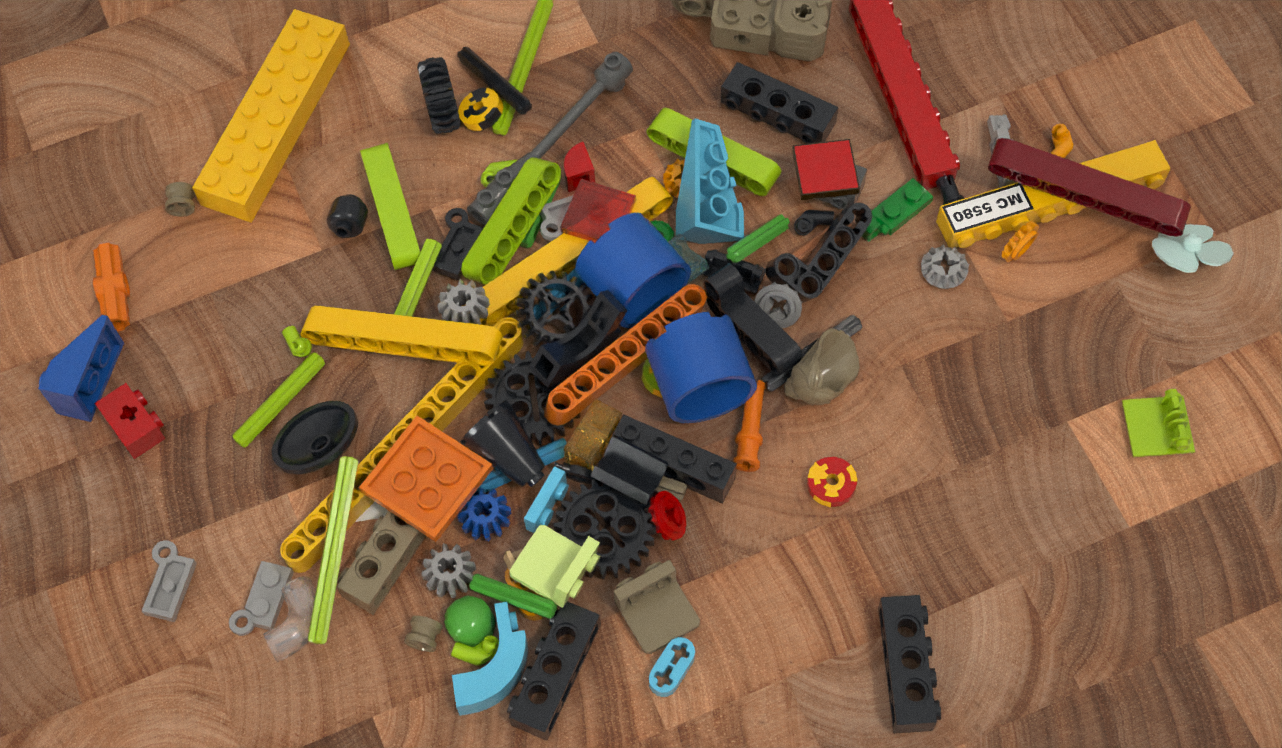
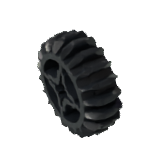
M431 57L420 61L417 69L432 130L436 134H446L459 129L461 125L445 60L442 57Z
M552 270L548 273L547 277L543 273H539L536 276V280L530 278L526 282L528 288L522 287L519 293L523 298H517L515 304L523 309L516 310L514 316L523 317V320L517 324V327L523 328L526 326L528 331L523 334V337L527 339L533 335L535 337L532 342L533 346H537L541 341H543L544 345L564 338L587 315L592 306L587 305V302L593 298V295H583L582 292L586 289V285L582 284L577 287L575 285L577 277L573 276L567 281V273L562 272L557 279L555 271ZM545 290H559L565 293L567 296L563 298H557L553 296L551 292L547 293ZM535 297L539 301L537 304L541 308V316L538 320H536L533 311ZM572 302L576 309L575 324L571 322L573 318L569 314V306ZM562 303L564 304V306L559 309L560 312L558 314H556L555 316L552 315L549 319H546V317L551 313V309L558 307ZM547 324H552L559 330L563 329L565 333H551L543 327Z

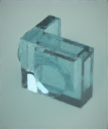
M678 234L668 241L691 268L688 283L709 269L706 259L689 248L685 236Z

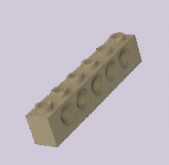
M390 511L385 516L382 515L378 518L373 527V534L367 542L361 543L355 554L356 559L350 568L346 567L341 572L337 581V588L343 598L372 615L375 614L426 537V535L409 524L399 525L398 523L401 519ZM389 542L395 543L392 550L381 551L384 544ZM368 569H378L373 577H363Z

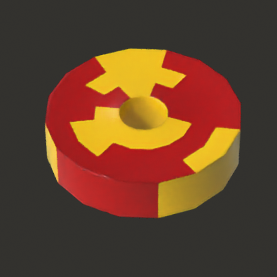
M834 456L824 457L816 461L809 470L807 478L808 492L821 505L828 507L842 506L849 502L855 494L858 482L856 471L850 463L842 458ZM835 479L837 484L830 485L827 483V480Z

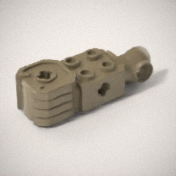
M671 0L676 10L683 14L694 17H711L710 40L714 47L768 55L769 51H773L781 57L804 61H813L824 54L832 7L831 0Z

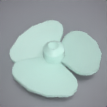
M1188 224L1185 225L1183 235L1174 237L1159 233L1158 238L1152 241V248L1162 261L1186 273L1197 271L1199 260L1206 265L1221 266L1230 262L1233 256L1231 246L1225 242L1210 241L1203 243L1210 239L1214 232L1211 227L1206 225Z

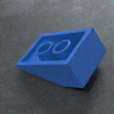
M101 315L55 356L50 361L47 370L41 374L38 389L57 414L88 422L92 421L97 409L95 402L101 399L124 345L123 340L108 316Z

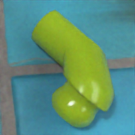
M517 159L490 163L481 175L483 186L487 187L496 177L498 171L509 167Z
M288 326L282 331L293 356L307 357L311 353V341L301 337L295 326Z
M489 635L484 637V641L474 647L457 641L453 647L451 657L476 666L482 665L493 659L498 650L499 640L497 637Z

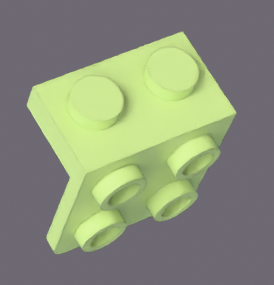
M540 525L512 565L509 572L510 577L563 608L569 597L575 599L584 584V581L581 579L585 572L591 573L598 563L600 556L596 553L600 542L588 536L581 547L551 528Z

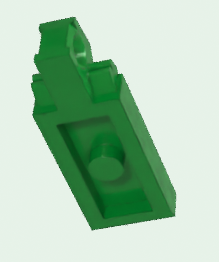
M912 178L871 211L872 221L862 237L870 242L881 232L884 235L889 234L891 236L931 204L934 196Z

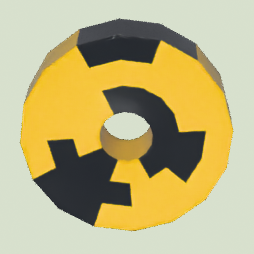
M479 88L469 93L462 100L458 109L459 118L468 129L481 131L491 127L498 121L504 106L501 98L493 89Z

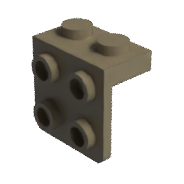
M670 560L650 565L646 568L644 574L635 579L633 577L624 579L616 586L617 589L613 590L615 605L646 654L656 652L668 645L672 639L682 637L697 629L700 625L698 615L676 581V569Z

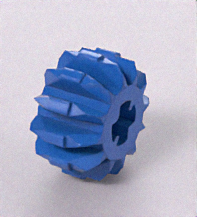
M480 487L478 490L479 495L475 496L473 494L457 517L458 521L463 523L462 530L464 533L472 532V538L475 541L483 534L485 540L489 542L491 540L490 534L495 533V535L501 537L503 534L501 527H509L510 521L507 517L512 513L511 508L506 506L507 499L504 495L497 497V491L494 488L488 494H485L484 489ZM482 512H484L486 515H488V514H490V515L487 516V517H485V515H483V514L479 515V514L482 513Z

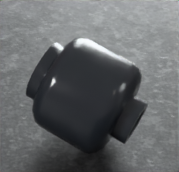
M347 194L337 197L330 207L327 225L338 237L353 238L359 236L364 229L368 217V208L355 195Z

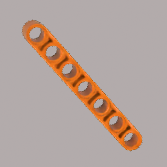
M695 284L684 286L549 393L544 410L547 421L557 426L566 424L648 358L645 347L649 340L643 334H649L656 340L667 332L665 326L671 323L664 317L672 318L675 321L692 314L701 313L707 299L705 290ZM686 301H692L695 305H690ZM621 351H627L631 353L632 356H625L621 353ZM599 368H605L609 370L610 374L602 373L601 371H599ZM576 386H585L589 391H580ZM553 404H563L566 407V409H557L556 407H554Z

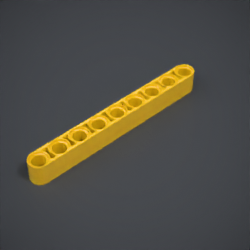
M649 177L483 286L485 296L489 298L490 306L487 308V319H480V325L493 327L499 320L508 317L521 307L515 304V300L523 298L519 291L522 287L528 288L526 282L530 278L536 280V276L539 273H543L547 277L548 273L552 270L555 271L557 279L562 272H566L568 275L575 268L577 259L590 240L596 242L604 233L610 230L608 224L630 213H641L651 221L671 206L673 197L655 177Z

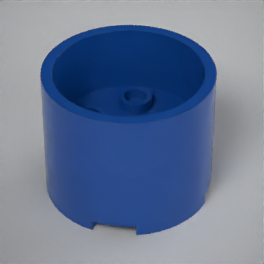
M641 213L626 214L609 223L608 227L610 230L604 233L596 242L590 240L586 244L575 266V271L596 297L601 291L608 290L628 310L620 322V325L624 328H632L686 286L691 275V268L688 263Z
M709 312L692 314L666 325L665 329L667 332L656 340H648L645 352L668 415L675 422L697 423L720 417L748 401L757 389L756 380L732 319L727 314L722 317H711Z

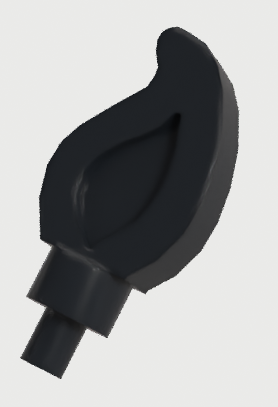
M555 462L554 464L555 467L565 471L566 477L573 481L592 484V480L595 479L591 477L592 470L585 467L571 465L563 462V464ZM595 479L598 486H600L601 481Z

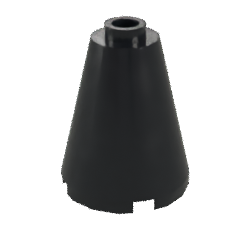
M505 400L494 408L497 411L495 414L491 413L480 419L463 436V440L460 443L492 463L495 469L519 486L524 487L528 484L532 488L545 476L542 472L545 464L511 404Z

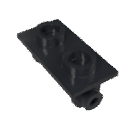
M714 249L707 251L704 260L706 263L701 275L709 277L730 263L741 274L745 291L756 294L766 273V268L743 260L733 263L731 259H727L726 254Z

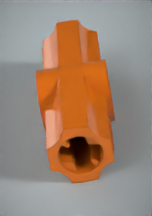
M110 243L99 244L93 250L96 277L93 278L95 295L100 303L101 315L109 317L117 332L123 331L130 325L127 297H130V288L127 276L123 271L121 249L119 245Z

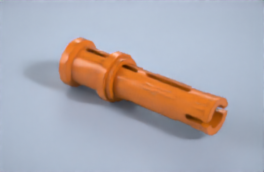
M761 380L757 381V390L753 396L744 403L742 428L735 436L738 448L737 456L733 458L732 462L737 463L736 469L740 471L753 472L760 468L758 450L763 444V438L759 433L766 386Z

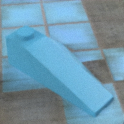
M699 119L692 120L676 207V238L698 244L739 241L744 238V210L742 203H737L733 189L736 186L734 177L729 175L726 164L728 154L720 126Z

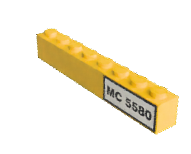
M1156 140L1079 163L1151 189H1156L1163 185L1170 171V166ZM1014 183L942 205L939 208L936 222L949 248L955 246L956 248H966L976 241L986 238L992 240L999 237L1002 233L1012 230L1018 231L1027 222L1047 223L1057 216L1067 213L1069 215L1076 214L1086 207L1032 187Z

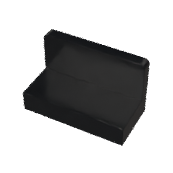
M614 435L608 444L604 456L594 466L591 477L647 505L650 498L656 494L669 464L656 455Z

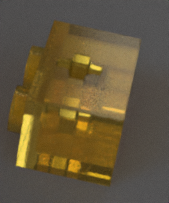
M595 399L564 447L565 462L593 471L594 466L605 454L610 438L622 418V412Z

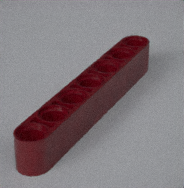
M1007 138L996 140L988 164V170L995 175L1168 236L1177 237L1183 235L1191 205L1182 199Z

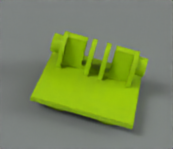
M1177 389L1166 390L1164 397L1122 400L1133 457L1195 453L1184 396L1178 393Z

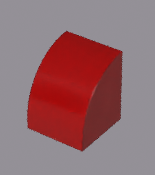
M583 141L573 146L564 159L565 183L568 192L596 184L595 169Z

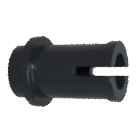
M944 175L936 181L944 201L942 205L965 199L963 195H960L953 175H948V179Z

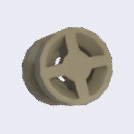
M174 182L166 186L165 194L168 200L165 203V210L167 213L178 217L189 216L194 213L195 204L192 199L195 193L191 184Z
M413 616L410 621L412 629L405 636V644L417 650L434 652L437 646L435 639L441 633L442 624L428 617Z

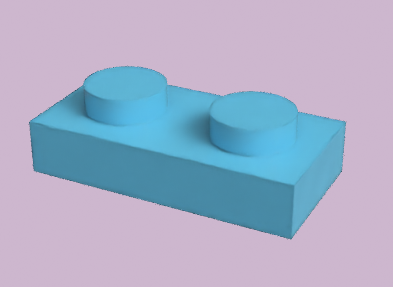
M555 466L524 517L526 530L534 533L540 525L548 526L554 513L552 508L557 500H563L568 491L569 485L567 484L565 471Z

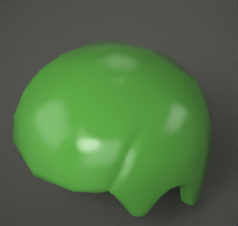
M467 595L455 600L446 609L444 615L445 628L455 642L458 641L474 647L484 641V637L494 634L495 617L489 605L483 599Z

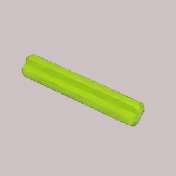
M433 239L425 240L394 315L413 316L442 248L441 243Z

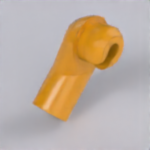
M1056 124L1051 130L1055 147L1051 154L1066 158L1074 146L1071 133L1066 125Z

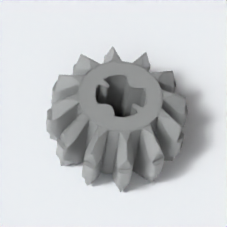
M459 279L458 286L454 287L448 283V292H440V303H438L437 307L442 315V320L480 325V319H487V308L490 306L489 298L485 296V290L482 286L476 288L473 280L464 285L463 281Z
M443 543L442 552L440 553L435 549H431L430 554L433 559L423 560V565L426 569L421 573L423 580L428 581L426 584L429 591L437 589L436 593L441 598L447 591H449L451 598L456 597L455 590L457 589L466 593L468 588L465 583H470L473 580L472 572L476 570L475 562L470 561V552L464 551L461 553V547L458 544L451 551L445 543ZM448 568L451 571L454 570V572L450 574L448 571L444 572V570Z

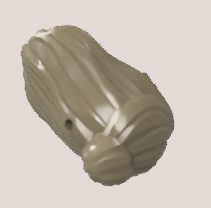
M831 328L823 332L811 349L793 367L791 377L787 378L784 385L786 396L795 400L801 399L810 405L829 404L832 399L843 393L845 388L856 379L860 369L859 356L857 355L854 341L842 330L838 331Z

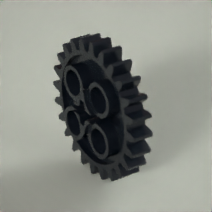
M526 351L525 359L523 360L515 354V363L513 364L504 360V371L498 368L494 369L497 379L488 378V384L491 388L484 391L486 398H488L484 401L485 408L489 410L487 415L495 414L497 411L494 408L505 400L511 404L515 413L518 411L528 412L524 417L518 418L530 440L536 439L539 446H542L543 438L545 437L549 441L554 442V434L556 432L563 437L566 436L564 426L574 428L573 419L564 425L557 426L551 424L545 418L544 410L549 393L557 386L547 388L545 385L540 384L539 378L528 368L533 360L529 351ZM529 375H533L535 380L540 415L538 422L534 421ZM514 384L524 385L518 390L511 389V386ZM576 386L578 390L583 391V387ZM553 404L554 407L560 410L566 409L563 404ZM580 413L577 414L574 418H580Z
M595 479L592 480L591 489H587L584 484H580L581 494L578 495L570 491L572 502L561 501L564 511H556V519L560 522L554 523V531L581 547L588 536L600 542L599 547L608 545L612 548L611 552L607 554L596 553L600 556V559L591 573L588 572L590 578L593 577L596 571H600L602 580H605L607 571H612L616 579L619 574L618 569L621 568L627 574H630V563L640 567L641 559L639 555L649 557V549L646 546H654L655 544L654 538L650 536L656 534V526L651 524L653 523L651 522L652 514L648 513V508L651 506L650 502L647 505L641 504V502L605 483L599 487ZM606 503L614 506L608 512L598 509L602 504ZM591 510L594 513L595 517H593L589 513H586L585 511ZM599 523L604 527V529H602L601 531L599 528ZM580 524H588L591 527L588 531L582 533L575 530ZM624 525L635 527L633 532L627 534L619 529ZM609 526L611 527V534H610V532L606 529V528H608ZM615 539H616L618 542H620L621 544H624L625 547H624V548H621V547L616 543Z

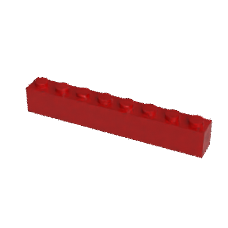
M850 0L849 13L918 183L928 190L937 187L936 181L944 175L947 176V179L948 175H953L955 179L957 171L960 170L958 156L955 153L952 154L949 147L950 138L948 132L942 130L939 111L937 107L932 106L930 101L929 87L927 84H923L921 80L920 65L917 61L914 62L911 56V44L908 39H904L901 20L899 17L896 18L893 13V1Z

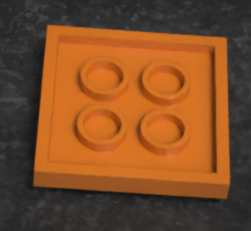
M416 416L359 486L361 493L437 542L493 470V465L421 417Z

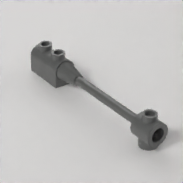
M612 52L606 55L603 63L594 71L596 83L531 152L521 157L509 167H505L497 172L492 182L485 189L481 190L477 194V198L467 207L468 217L471 222L484 229L525 162L532 157L541 159L604 90L618 92L624 88L625 79L633 72L632 64L624 55L619 52Z

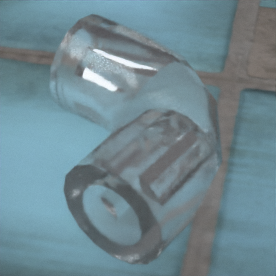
M303 576L293 579L283 586L281 594L288 606V616L279 626L263 633L277 662L292 656L309 642L308 633L316 589L309 577Z

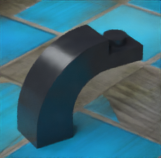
M608 290L601 291L583 321L564 338L541 345L528 368L547 388L561 384L617 339L621 333L618 326L628 310Z

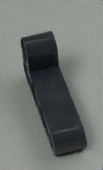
M855 203L843 209L804 263L790 253L781 254L768 262L766 266L767 278L772 283L788 284L789 288L798 292L800 301L806 302L818 297L872 221L871 209L864 203ZM853 220L856 222V224H854V225H852V226H850V227L847 226V225L851 224V222H852ZM835 235L842 239V248L836 245L834 241ZM819 258H822L826 262V271L822 270L819 267ZM779 262L787 267L786 276L779 272ZM802 281H806L809 284V294L802 290Z
M726 264L704 280V290L707 295L706 301L710 310L716 317H722L727 314L732 319L740 341L773 374L780 376L803 358V353L798 344L745 293L743 278L732 264Z

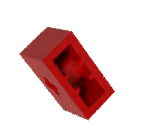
M125 383L95 402V405L133 459H136L165 440L164 435L160 431L164 424L155 411L148 414L144 408L148 405V402L139 389L133 392Z

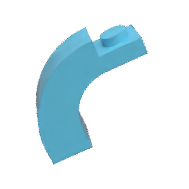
M507 602L494 604L499 631V646L493 659L479 670L452 675L456 708L460 716L481 712L498 704L512 692L523 675L528 657L527 636L525 630L518 631L516 611L510 612Z

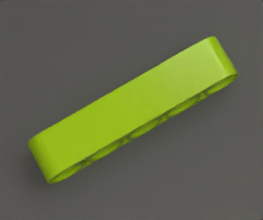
M663 108L648 127L646 133L654 143L685 158L692 119L672 109ZM722 135L728 154L726 164L730 177H734L736 185L758 196H766L782 173L780 166L773 160Z
M385 143L360 150L394 270L413 266L419 257L420 249L389 145Z
M532 157L525 162L466 255L461 268L465 278L486 285L503 273L561 179V168L557 163Z

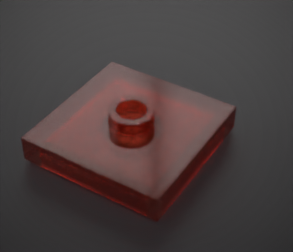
M581 179L562 221L560 230L562 233L596 242L604 233L610 230L608 227L609 223L632 212L636 202V195Z

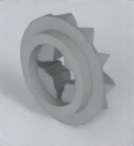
M943 244L938 248L931 247L929 252L924 254L921 262V271L924 278L931 285L938 288H954L960 285L968 274L969 264L966 261L965 254L958 252L956 246L949 248ZM943 258H945L948 265H952L949 267L947 275H945L943 266H938L941 265Z
M774 282L766 287L763 286L755 298V303L781 328L793 325L801 315L803 301H800L798 292L789 288L788 284L781 285ZM774 299L778 302L786 299L783 306L784 310L780 307L771 310L775 302Z

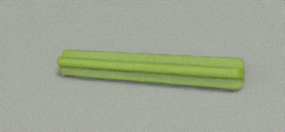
M315 352L311 353L233 434L234 441L243 448L247 447L325 365L324 359Z

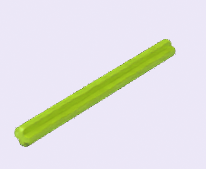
M553 0L537 1L508 82L521 93L549 19ZM502 98L503 112L498 121L492 125L495 134L505 136L508 133L515 109Z
M343 456L339 459L308 633V641L313 644H325L328 638L358 460L349 456Z

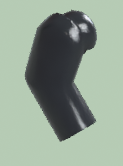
M806 210L795 221L794 229L799 235H807L818 225H831L834 221V211Z

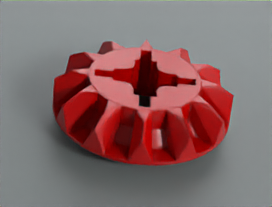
M668 491L658 492L650 498L651 506L648 508V511L652 514L651 522L656 526V533H661L664 540L671 539L675 541L680 539L686 531L685 511L679 500Z

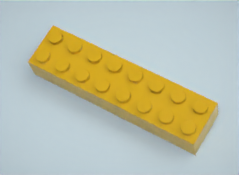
M296 9L293 10L192 187L201 206L252 223L350 45L345 25Z

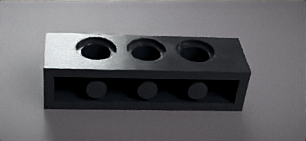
M739 62L735 64L721 86V103L725 104L726 107L745 113L755 121L767 123L782 133H789L798 137L806 144L825 142L837 122V106Z
M624 414L612 437L617 435L667 461L669 465L664 474L665 477L685 483L688 489L723 504L736 478L737 463Z
M920 595L881 597L878 612L893 734L933 731L937 720H941V707L939 700H934L932 688L937 687L935 668L929 667L928 656H932V640L930 636H925L924 625H928L927 606L921 605ZM908 627L913 631L914 636L904 637L898 632V628ZM902 659H914L918 664V668H906L902 663ZM911 689L917 690L922 695V700L917 702L910 700L906 695V691Z
M568 601L563 608H557L554 617L550 618L549 626L551 629L547 638L542 636L535 650V655L538 657L533 667L528 666L521 680V684L524 686L519 696L514 695L507 709V713L510 714L511 726L546 741L554 728L601 626L599 614ZM566 634L575 637L573 643L569 645H562L558 642L559 638ZM551 663H557L561 666V670L553 675L547 674L544 671L546 666ZM537 692H543L548 695L547 700L542 704H534L530 700Z

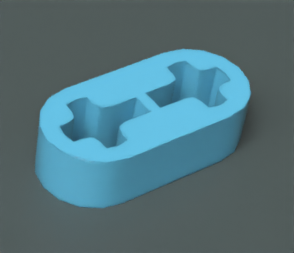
M683 637L672 639L662 652L649 674V687L655 695L668 697L679 687L695 659V647L690 640ZM682 647L686 648L688 658L681 657L676 665L673 664L675 659V652L673 650H680ZM668 669L672 672L669 675L671 685L664 684L662 688L658 687V679L656 677H663Z

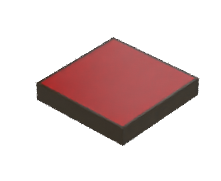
M850 139L792 145L801 200L859 194L860 186Z

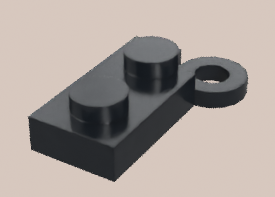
M453 208L446 213L445 221L450 231L442 244L432 271L459 280L462 276V263L482 232L483 227L470 223L468 214L464 209ZM454 216H461L462 220L455 223L452 221V218Z

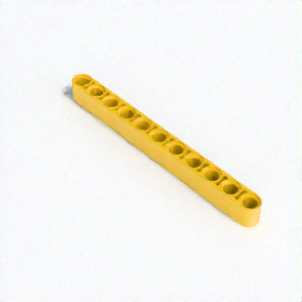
M510 317L502 318L493 326L501 332L502 340L492 365L480 366L457 363L358 464L346 531L375 502L361 493L360 490H357V487L364 482L416 416L422 419L427 417L433 418L430 424L443 431L488 385V378L495 377L494 369L502 370L504 368L503 361L510 362L514 355L522 349L524 343L522 329L517 327L519 322L516 319ZM506 334L515 335L514 337L509 339L503 338V336H505ZM467 375L475 376L469 381L462 380ZM447 396L454 397L450 402H442V399ZM334 490L281 544V556L286 565L292 568L295 573L306 572L322 557ZM320 527L326 528L322 535H313L316 529ZM304 550L301 557L291 559V555L295 551Z

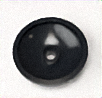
M326 401L306 408L288 421L278 433L272 447L274 462L282 471L289 474H308L329 466L339 459L353 442L358 428L356 413L351 406L341 401Z

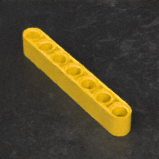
M325 306L311 307L300 333L301 337L307 338L312 344L319 346L480 366H490L494 363L502 340L501 332L487 325Z

